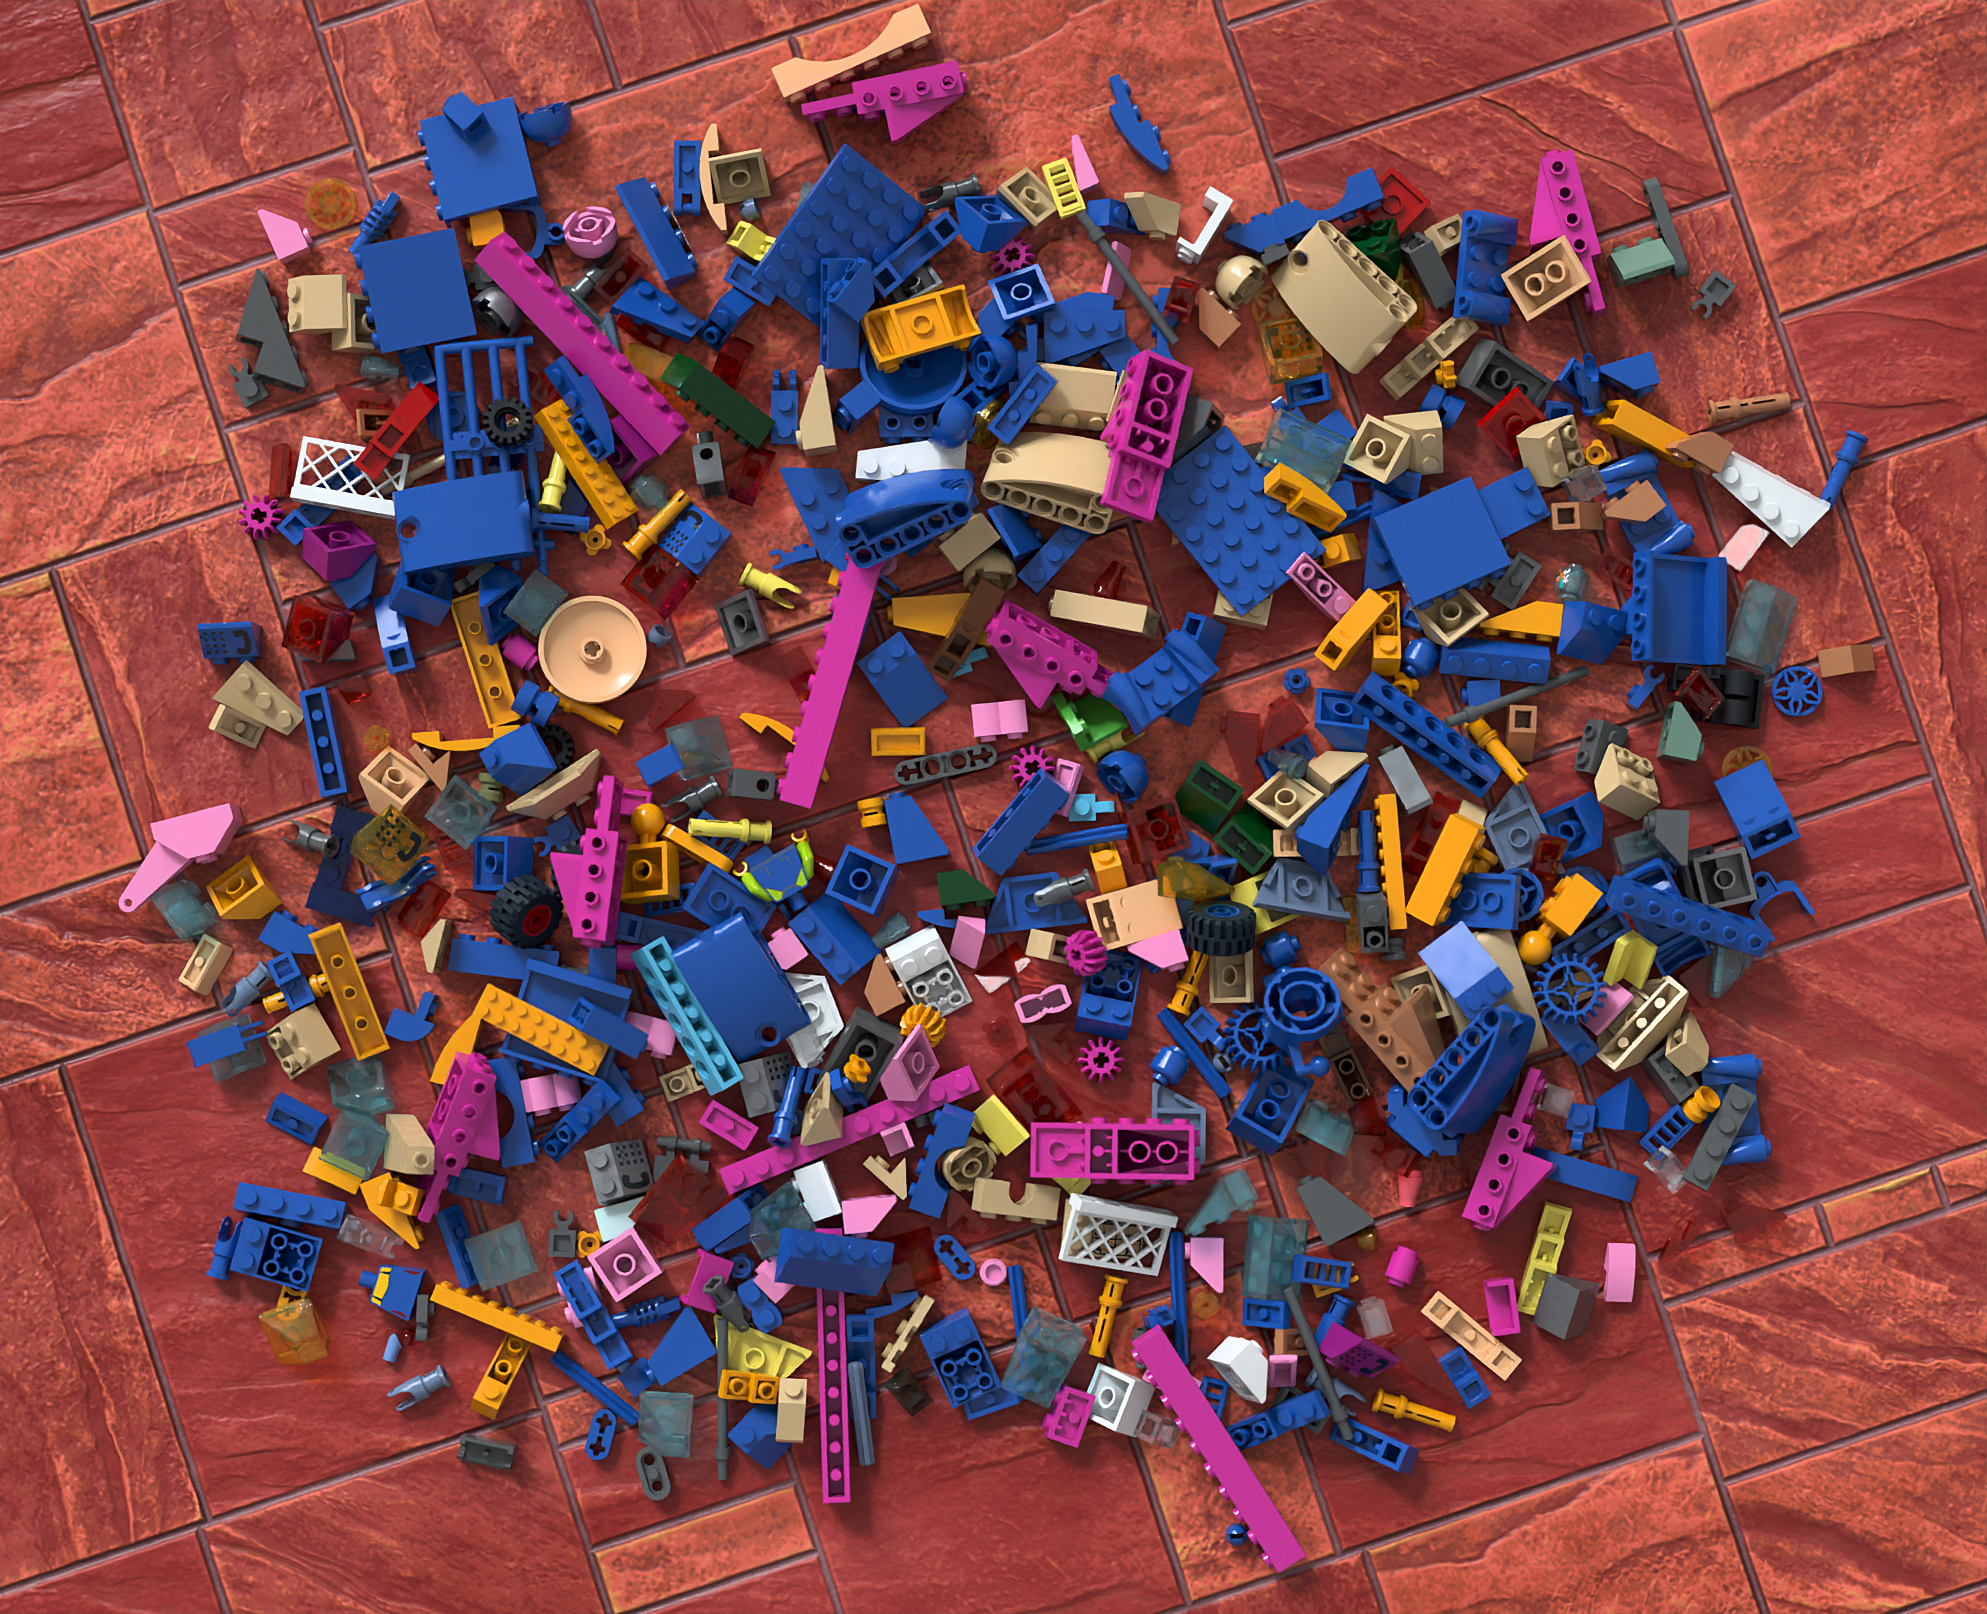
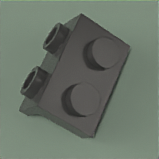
M1587 719L1573 769L1597 776L1608 746L1613 743L1623 748L1628 729L1603 720Z

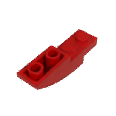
M419 381L373 436L370 443L353 465L376 481L405 442L410 439L439 402L438 395Z

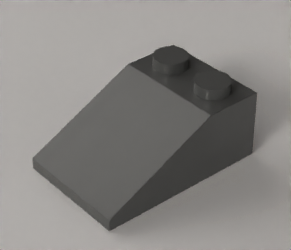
M1484 338L1479 339L1457 376V381H1455V385L1490 408H1494L1517 386L1537 409H1539L1554 383L1497 342Z
M857 1006L844 1027L816 1084L820 1083L826 1072L829 1073L837 1068L846 1077L844 1066L850 1062V1055L856 1054L859 1058L865 1060L871 1069V1073L866 1076L867 1081L865 1083H854L855 1092L864 1093L868 1102L879 1084L881 1076L903 1043L904 1035L900 1033L901 1029ZM855 1103L856 1105L864 1108L861 1103Z

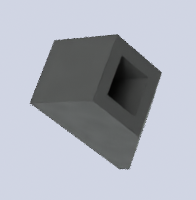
M1382 891L1355 893L1356 923L1361 953L1389 952L1386 897Z

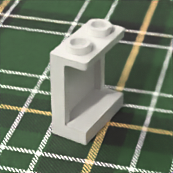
M1210 186L1204 196L1202 206L1212 211L1213 214L1194 244L1181 237L1178 239L1175 251L1179 253L1177 255L1179 259L1187 264L1194 262L1198 265L1229 214L1233 199Z

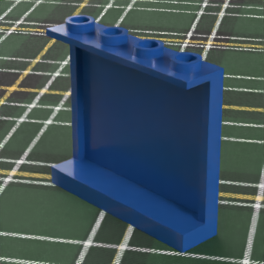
M513 96L478 105L477 107L483 111L487 122L469 139L451 124L444 114L419 121L421 130L417 131L421 147L426 146L428 154L423 156L427 171L432 170L433 180H429L433 196L438 195L440 203L435 205L439 221L444 220L448 228H452V221L525 202H529L530 206L541 204L525 136L518 119V108Z
M454 228L358 247V253L354 254L357 270L362 269L364 280L359 281L362 295H368L370 306L365 307L368 322H374L376 333L371 334L374 349H380L381 354L477 335Z
M1471 476L1376 516L1369 523L1373 533L1378 531L1411 602V605L1408 607L1410 611L1415 608L1423 611L1433 606V601L1442 597L1443 601L1458 595L1457 590L1463 587L1471 590L1481 585V580L1490 576L1491 580L1506 574L1505 569L1512 564Z
M1651 550L1633 553L1632 661L1679 663L1697 666L1726 665L1727 557L1703 558L1658 554Z
M534 958L527 959L525 965L526 972L518 998L571 1025L573 1024L567 1018L579 996L624 1020L626 1019L634 989ZM509 1032L506 1034L503 1047L499 1050V1052L505 1053L504 1059L520 1063L521 1059L531 1061V1067L546 1071L547 1067L557 1069L556 1074L569 1079H572L573 1075L583 1077V1083L592 1086L601 1079L605 1082L607 1081L616 1051L615 1048L610 1046L596 1075L593 1076Z

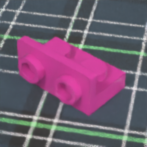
M1061 1383L1060 1388L1056 1387L1052 1395L1051 1403L1054 1405L1051 1414L1047 1413L1043 1420L1042 1429H1045L1044 1435L1047 1438L1078 1448L1096 1396Z

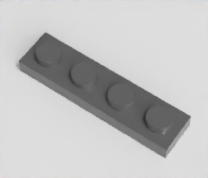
M1733 1083L1730 1084L1681 1179L1704 1192L1708 1190L1756 1098L1755 1095Z

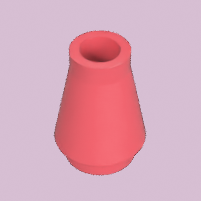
M1401 1166L1400 1172L1397 1173L1399 1205L1415 1207L1424 1179L1422 1169L1413 1166Z

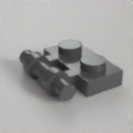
M1502 542L1505 551L1508 554L1512 547L1509 544ZM1520 551L1514 559L1509 557L1512 564L1507 567L1506 574L1501 579L1491 580L1489 576L1481 580V585L1475 587L1480 592H1483L1488 584L1493 586L1494 590L1489 597L1510 611L1514 610L1542 565Z
M669 1135L668 1137L658 1136L657 1147L667 1148L666 1156L655 1155L654 1182L707 1188L710 1161L699 1160L700 1152L711 1153L712 1143L702 1142L700 1138L686 1140L678 1139L675 1135ZM676 1149L691 1151V1158L675 1157Z

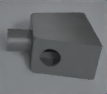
M712 431L697 433L698 444L692 446L697 485L701 497L705 499L729 495L719 442H714Z
M733 768L728 770L726 797L772 801L774 796H781L776 794L780 780L775 779L776 773ZM758 781L765 784L764 791L757 789Z

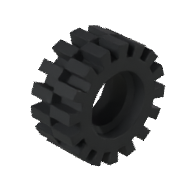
M503 397L504 401H499L498 398L494 400V405L489 404L487 407L488 412H484L483 424L486 435H488L490 442H495V446L499 448L502 445L506 450H509V446H513L516 449L520 443L523 446L526 443L525 439H530L532 436L531 431H533L534 427L530 409L526 408L523 401L519 403L515 397H512V400H509L508 397ZM506 414L514 415L519 420L518 427L512 432H504L498 427L499 419Z
M546 724L544 728L537 727L536 729L543 741L555 739L560 745V753L553 759L557 769L552 773H558L569 766L568 764L573 761V754L575 753L574 741L570 734L563 728L553 724Z

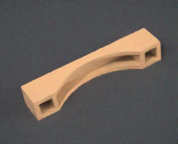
M916 4L893 14L882 34L867 48L855 55L827 62L807 61L795 57L771 68L772 74L785 103L789 101L797 103L805 99L807 93L814 90L817 93L830 88V83L839 79L841 82L853 78L855 72L859 70H872L880 65L879 62L884 59L894 60L904 55L903 51L913 47L916 50L926 46L929 43L928 40L932 39L931 31L919 4Z

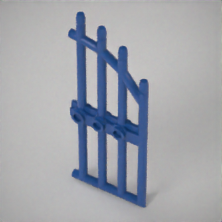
M533 335L433 345L447 481L458 479L456 460L472 458L475 477L485 475L483 457L499 456L500 471L502 473L511 471L510 455L526 453L531 508L538 509V502L542 499L537 452L545 451L543 430L539 424L534 425L533 422L532 436L530 439H525L526 443L523 446L521 443L518 444L516 449L513 446H509V450H506L502 445L499 448L495 446V442H490L485 430H480L472 358V352L488 350L493 403L495 404L494 400L498 398L499 401H504L499 349L515 348L520 402L523 401L526 408L530 409L533 419L526 347L534 346ZM461 353L469 431L453 433L445 355ZM506 415L502 416L498 421V427L504 432H512L517 428L507 427ZM537 528V531H534V549H536L537 562L539 563L538 573L540 577H545L549 573L547 550H555L554 539L545 538V529ZM520 559L510 560V567L513 572L520 571Z

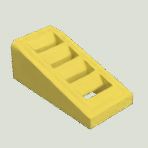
M1067 158L1042 166L1043 177L1061 220L1079 214L1084 210L1086 211ZM1068 180L1067 183L1055 187V184ZM1071 190H1072V193L1063 195V196H1061V197L1058 196V195H1060V194H1062V193H1065V192H1068V191H1071ZM1075 199L1077 201L1074 204L1065 207L1062 206V204L1067 203L1069 201Z

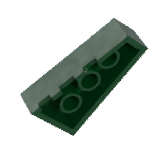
M678 352L659 378L674 389V394L686 403L688 401L695 405L694 409L706 418L710 416L715 419L714 424L726 433L728 430L734 433L733 439L744 447L750 444L758 448L776 423L699 362Z

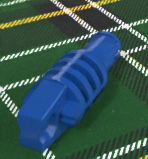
M391 191L384 202L380 199L375 202L360 225L359 230L361 232L348 250L351 254L358 253L359 246L369 245L374 240L378 241L381 239L398 214L393 208L400 199L399 195Z
M664 1295L632 1304L629 1310L613 1314L611 1317L618 1329L632 1325L639 1328L671 1318L670 1312L681 1309L682 1304L679 1296L665 1299Z

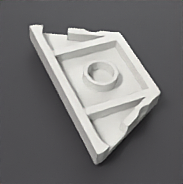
M784 972L812 1024L790 1036L801 1066L805 1069L845 1026L825 976Z

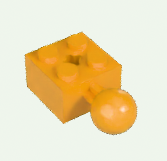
M641 804L634 809L630 819L632 829L640 836V844L627 845L621 901L631 905L680 900L679 847L668 841L656 842V835L662 831L665 825L664 813L654 804Z
M1578 873L1571 877L1567 875L1557 883L1552 890L1556 893L1554 897L1546 899L1537 912L1540 915L1535 921L1541 925L1537 931L1526 932L1520 937L1517 943V951L1523 962L1529 965H1540L1547 961L1552 952L1550 940L1553 936H1556L1559 940L1570 937L1603 893Z

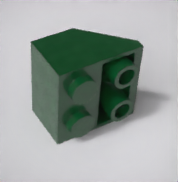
M1395 218L1378 220L1361 226L1354 225L1346 229L1344 236L1389 278L1397 277L1402 255L1398 224Z
M1199 759L1169 804H1172L1180 814L1213 835L1245 789Z
M1246 801L1211 841L1228 856L1236 858L1238 865L1250 876H1253L1274 853L1273 830L1280 829Z
M965 870L936 873L941 907L947 906V911L963 909V904L972 902L974 907L990 905V900L995 899L994 892Z

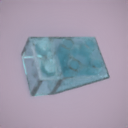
M1239 1167L1217 1178L1183 1225L1182 1230L1186 1235L1191 1233L1192 1236H1196L1207 1230L1205 1225L1213 1221L1216 1224H1220L1231 1218V1212L1237 1209L1244 1212L1256 1205L1254 1201L1259 1199L1245 1169Z
M1034 1306L1021 1328L1001 1388L1049 1408L1087 1340L1081 1327Z

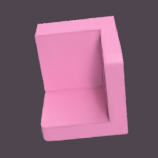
M905 1121L880 1132L890 1156L915 1147Z

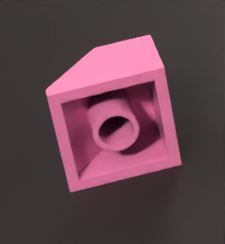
M922 1024L916 1025L880 1078L882 1087L890 1101H917L940 1067Z
M897 1194L843 1199L842 1212L845 1234H851V1237L854 1238L867 1237L868 1232L874 1230L898 1199Z
M631 1227L587 1256L616 1303L665 1271L650 1247L634 1227Z

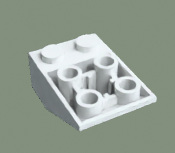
M933 924L885 949L915 1006L923 1003L925 1007L932 1005V1009L935 1012L941 1011L940 1017H943L973 1001Z

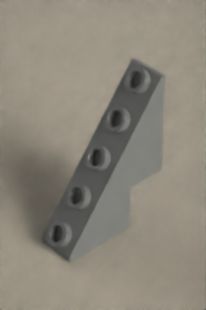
M257 268L234 341L260 349L251 379L301 394L304 387L308 386L306 374L298 368L296 362L299 360L297 351L294 346L289 345L287 336H289L288 328L284 321L280 322L277 314L279 312L277 300L274 296H270L267 288L269 287L268 277L264 271L261 272Z

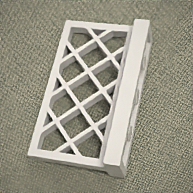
M303 436L294 487L291 489L290 498L293 502L396 520L393 501L384 499L379 491L391 482L397 491L404 490L410 455L397 453L393 459L403 461L401 471L391 476L385 468L384 472L389 479L378 487H375L365 473L349 483L342 470L354 463L366 447ZM308 445H319L325 454L311 462L307 456ZM325 447H330L333 449L327 451ZM340 449L346 450L352 459L338 467L331 455ZM352 452H358L359 454L354 457ZM329 458L336 469L322 478L315 466ZM305 460H307L309 465L304 468ZM313 468L320 480L312 486L301 484L302 475ZM339 473L347 485L338 491L331 490L326 481ZM400 477L399 485H397L394 480ZM366 478L373 490L366 495H358L352 486ZM324 484L327 489L319 488L318 486ZM350 488V490L353 493H347L345 491ZM376 493V494L379 496V498H375V497H371V496Z
M1071 1193L1069 1204L1072 1205L1058 1257L1060 1260L1158 1276L1171 1227L1176 1228L1178 1220L1176 1215L1168 1209ZM1078 1216H1088L1091 1223L1079 1231L1076 1226ZM1107 1219L1112 1220L1115 1227L1103 1235L1098 1226ZM1131 1223L1136 1224L1139 1231L1127 1239L1122 1230ZM1155 1227L1162 1228L1160 1237L1151 1243L1146 1234ZM1095 1229L1100 1238L1087 1246L1083 1236ZM1119 1232L1124 1242L1112 1250L1107 1240ZM1143 1237L1148 1246L1136 1254L1131 1244ZM1080 1240L1084 1249L1076 1255L1068 1254L1071 1244ZM1104 1244L1108 1253L1100 1259H1095L1091 1251ZM1128 1248L1132 1257L1124 1263H1119L1115 1255ZM1149 1252H1152L1154 1256L1151 1268L1142 1266L1139 1260Z

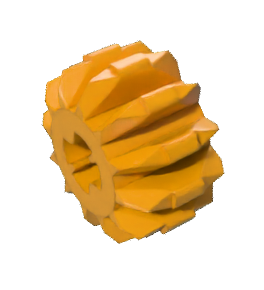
M923 1003L917 1006L912 1005L901 1018L900 1033L906 1035L907 1039L916 1025L922 1024L930 1045L934 1048L946 1033V1019L940 1017L941 1011L935 1012L932 1009V1005L929 1007H925Z

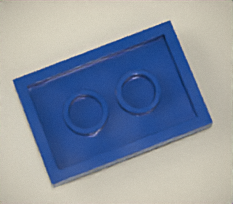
M708 863L680 909L709 928L719 925L724 920L747 909L762 932L777 906L752 895L743 883L714 864Z
M1470 872L1467 875L1464 874L1460 882L1463 885L1462 890L1456 899H1452L1449 908H1451L1450 915L1444 923L1442 922V925L1454 926L1462 921L1466 927L1518 930L1521 875Z

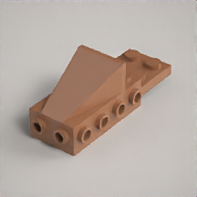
M1341 947L1318 970L1333 980L1339 990L1340 998L1350 1008L1351 1012L1345 1019L1409 1093L1418 1082L1417 1077L1421 1078L1446 1051L1429 989L1426 985H1423L1401 1002L1397 992L1393 988L1388 987L1385 982L1376 987L1373 984L1372 978L1356 964L1355 958ZM1381 1035H1384L1387 1038L1383 1040L1381 1038ZM1399 1056L1404 1057V1059L1400 1061ZM1444 1074L1440 1076L1441 1085L1445 1081Z

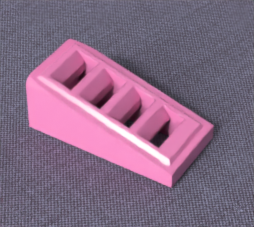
M1076 134L1072 136L1071 146L1077 186L1080 194L1083 195L1097 189L1099 180L1081 139Z
M1297 1355L1269 1356L1267 1368L1268 1387L1295 1386Z

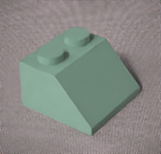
M1647 237L1637 241V246L1628 248L1626 244L1612 249V253L1606 260L1616 289L1666 274L1675 265L1674 258L1662 238L1653 240V237Z
M1675 701L1666 706L1656 757L1689 764L1695 762L1697 757L1701 758L1704 742L1701 741V732L1681 702Z

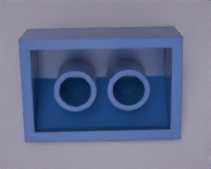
M823 894L788 923L840 986L882 952L880 947L841 901L827 894Z

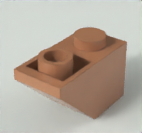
M1202 287L1198 292V333L1218 351L1240 329L1241 324L1238 322L1240 317L1231 308L1226 310L1219 303L1221 299L1211 289L1206 291Z
M1700 432L1669 442L1665 448L1673 452L1672 457L1683 463L1688 461L1695 465V471L1708 476L1709 473L1721 472L1734 444L1714 432Z
M1637 480L1625 489L1627 493L1625 497L1620 500L1614 497L1603 505L1606 511L1600 516L1605 520L1641 525L1667 505L1648 480L1642 484Z
M1564 502L1551 503L1547 507L1551 514L1548 517L1549 534L1603 531V519L1600 516L1602 514V503Z
M1509 705L1506 707L1505 747L1517 761H1532L1536 737L1537 706Z
M881 953L875 957L864 991L876 1016L906 1002L904 996L908 995L902 981L896 982L891 973L895 971V968L889 956L883 958Z

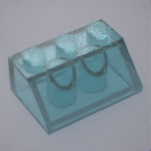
M1279 407L1255 461L1272 469L1280 462L1303 475L1325 493L1329 494L1352 440Z
M1754 579L1747 581L1726 644V660L1774 675L1798 598L1776 586Z
M1249 1215L1241 1296L1263 1300H1287L1284 1290L1294 1287L1297 1297L1301 1301L1303 1283L1292 1281L1291 1278L1295 1254H1306L1309 1220Z

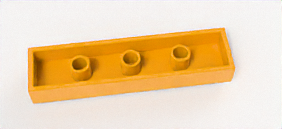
M562 398L539 411L534 417L608 530L638 511V508L607 460L604 459L597 464L589 454L587 448L567 420L573 413Z
M479 591L452 599V614L488 728L492 730L493 727L504 726L523 720L521 715L510 710L516 696L499 642L497 641L492 646L487 642L479 606Z
M1396 794L1378 795L1373 800L1374 810H1377L1375 826H1378L1379 833H1376L1377 843H1380L1378 860H1381L1382 863L1379 875L1383 877V883L1380 884V887L1387 899L1388 930L1407 929Z
M336 923L309 934V939L357 1060L360 1061L390 1049L341 923Z
M487 984L473 1012V1015L593 1076L596 1075L610 1048L606 1043L582 1032L577 1027L492 984Z
M444 1281L436 1284L430 1299L431 1301L554 1352L559 1350L566 1334L562 1332L563 1329L556 1326L552 1328L546 1326L547 1323L539 1319L534 1321L531 1319L532 1316L528 1314L515 1313L516 1310L511 1307L503 1308L499 1302L494 1300L486 1301L482 1295L469 1294L467 1289H462L461 1287L457 1289L453 1287L454 1284Z

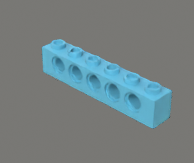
M662 936L630 955L707 1091L712 1096L740 1081L744 1076L720 1034L681 974L672 957V950L665 937Z

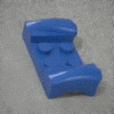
M1477 209L1463 212L1453 318L1480 321L1492 327L1509 325L1511 299L1505 297L1506 284L1501 274L1507 271L1509 247L1516 246L1518 219Z
M1645 448L1596 472L1594 476L1607 502L1614 497H1617L1618 500L1627 495L1625 489L1637 480L1640 484L1648 480L1667 505L1641 525L1617 521L1633 553L1651 550L1658 554L1673 555L1693 545L1692 539L1695 538V533L1689 523L1684 524L1683 521L1678 520L1656 476V467L1659 466V461L1653 451L1648 452Z
M1176 628L1164 638L1166 643L1162 649L1131 672L1127 673L1126 671L1121 674L1117 671L1106 681L1108 686L1101 696L1116 705L1123 712L1136 736L1214 679L1219 671V668L1185 629L1178 631Z
M1660 857L1622 876L1682 896L1671 877L1675 872L1668 860L1663 861ZM1630 915L1639 934L1658 946L1653 961L1662 977L1670 975L1678 967L1693 959L1712 954L1707 944L1710 942L1708 940Z
M1753 1053L1708 1058V1064L1698 1072L1700 1087L1708 1086L1715 1091L1720 1099V1103L1732 1083L1756 1096L1720 1166L1766 1162L1767 1156L1771 1155L1769 1139L1765 1140L1760 1130L1755 1081L1758 1080V1075H1762V1063L1760 1058L1756 1059ZM1717 1109L1714 1112H1709L1708 1117L1703 1121L1705 1132Z

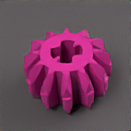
M1021 236L1018 242H1015V237H1013L999 251H995L997 253L990 254V260L997 261L992 265V269L995 271L1002 268L1000 276H1003L1007 272L1012 273L1032 266L1028 262L1035 260V254L1028 253L1033 248L1032 244L1023 246L1025 237ZM1013 252H1016L1017 259L1019 260L1013 259L1012 262H1008L1006 254L1012 255Z
M253 495V504L247 500L243 502L248 507L247 511L243 509L238 511L240 515L246 517L239 520L238 523L241 526H246L244 529L246 535L253 532V538L259 540L261 534H263V537L268 540L270 539V530L275 534L279 533L275 525L283 521L277 517L284 514V510L276 509L279 504L276 499L269 503L270 498L268 495H264L261 501L257 495ZM259 512L267 515V518H263L265 520L263 523L256 520V516L260 517L258 515Z
M1031 745L1030 755H1027L1024 748L1020 749L1024 757L1023 759L1013 755L1012 759L1020 763V765L1010 766L1011 771H1019L1018 774L1012 777V780L1017 781L1022 777L1023 780L1019 785L1021 789L1035 775V773H1032V775L1026 773L1028 771V768H1025L1027 763L1033 764V762H1037L1039 764L1037 769L1041 767L1048 772L1055 771L1054 766H1046L1047 763L1053 760L1052 756H1048L1044 760L1042 759L1046 749L1042 748L1039 754L1035 755L1036 748L1034 745Z
M1081 930L1066 939L1067 945L1064 947V950L1067 952V956L1065 959H1068L1069 968L1074 969L1076 975L1092 976L1106 967L1105 961L1109 959L1105 954L1107 947H1104L1103 938H1098L1096 931Z
M1103 1037L1098 1038V1047H1095L1091 1039L1088 1040L1092 1050L1089 1051L1081 1047L1080 1051L1088 1056L1087 1058H1078V1062L1088 1063L1080 1071L1085 1073L1091 1069L1092 1072L1088 1076V1079L1091 1081L1094 1079L1095 1074L1099 1073V1083L1104 1081L1103 1073H1106L1108 1078L1113 1080L1114 1076L1110 1070L1113 1069L1118 1073L1122 1070L1120 1067L1115 1066L1114 1063L1124 1062L1123 1057L1114 1058V1055L1119 1053L1121 1048L1116 1047L1111 1051L1110 1048L1114 1043L1111 1039L1106 1047H1103ZM1099 1052H1104V1057L1108 1056L1109 1059L1108 1062L1103 1064L1102 1068L1097 1067L1098 1063L1094 1064L1093 1058L1098 1057Z

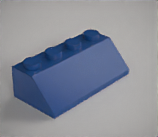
M646 177L614 186L668 290L696 277L697 274L694 268L698 267V264L691 252L685 253L682 245L686 242L679 229L673 230L670 221L674 219L666 205L661 207L657 198L661 194L655 183L649 184Z
M782 1227L774 1282L877 1296L891 1271L894 1243Z

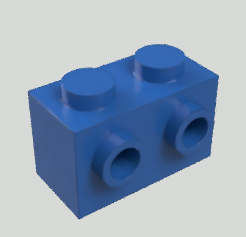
M879 405L880 441L885 440L886 445H899L901 440H912V443L929 439L933 429V412L904 414Z

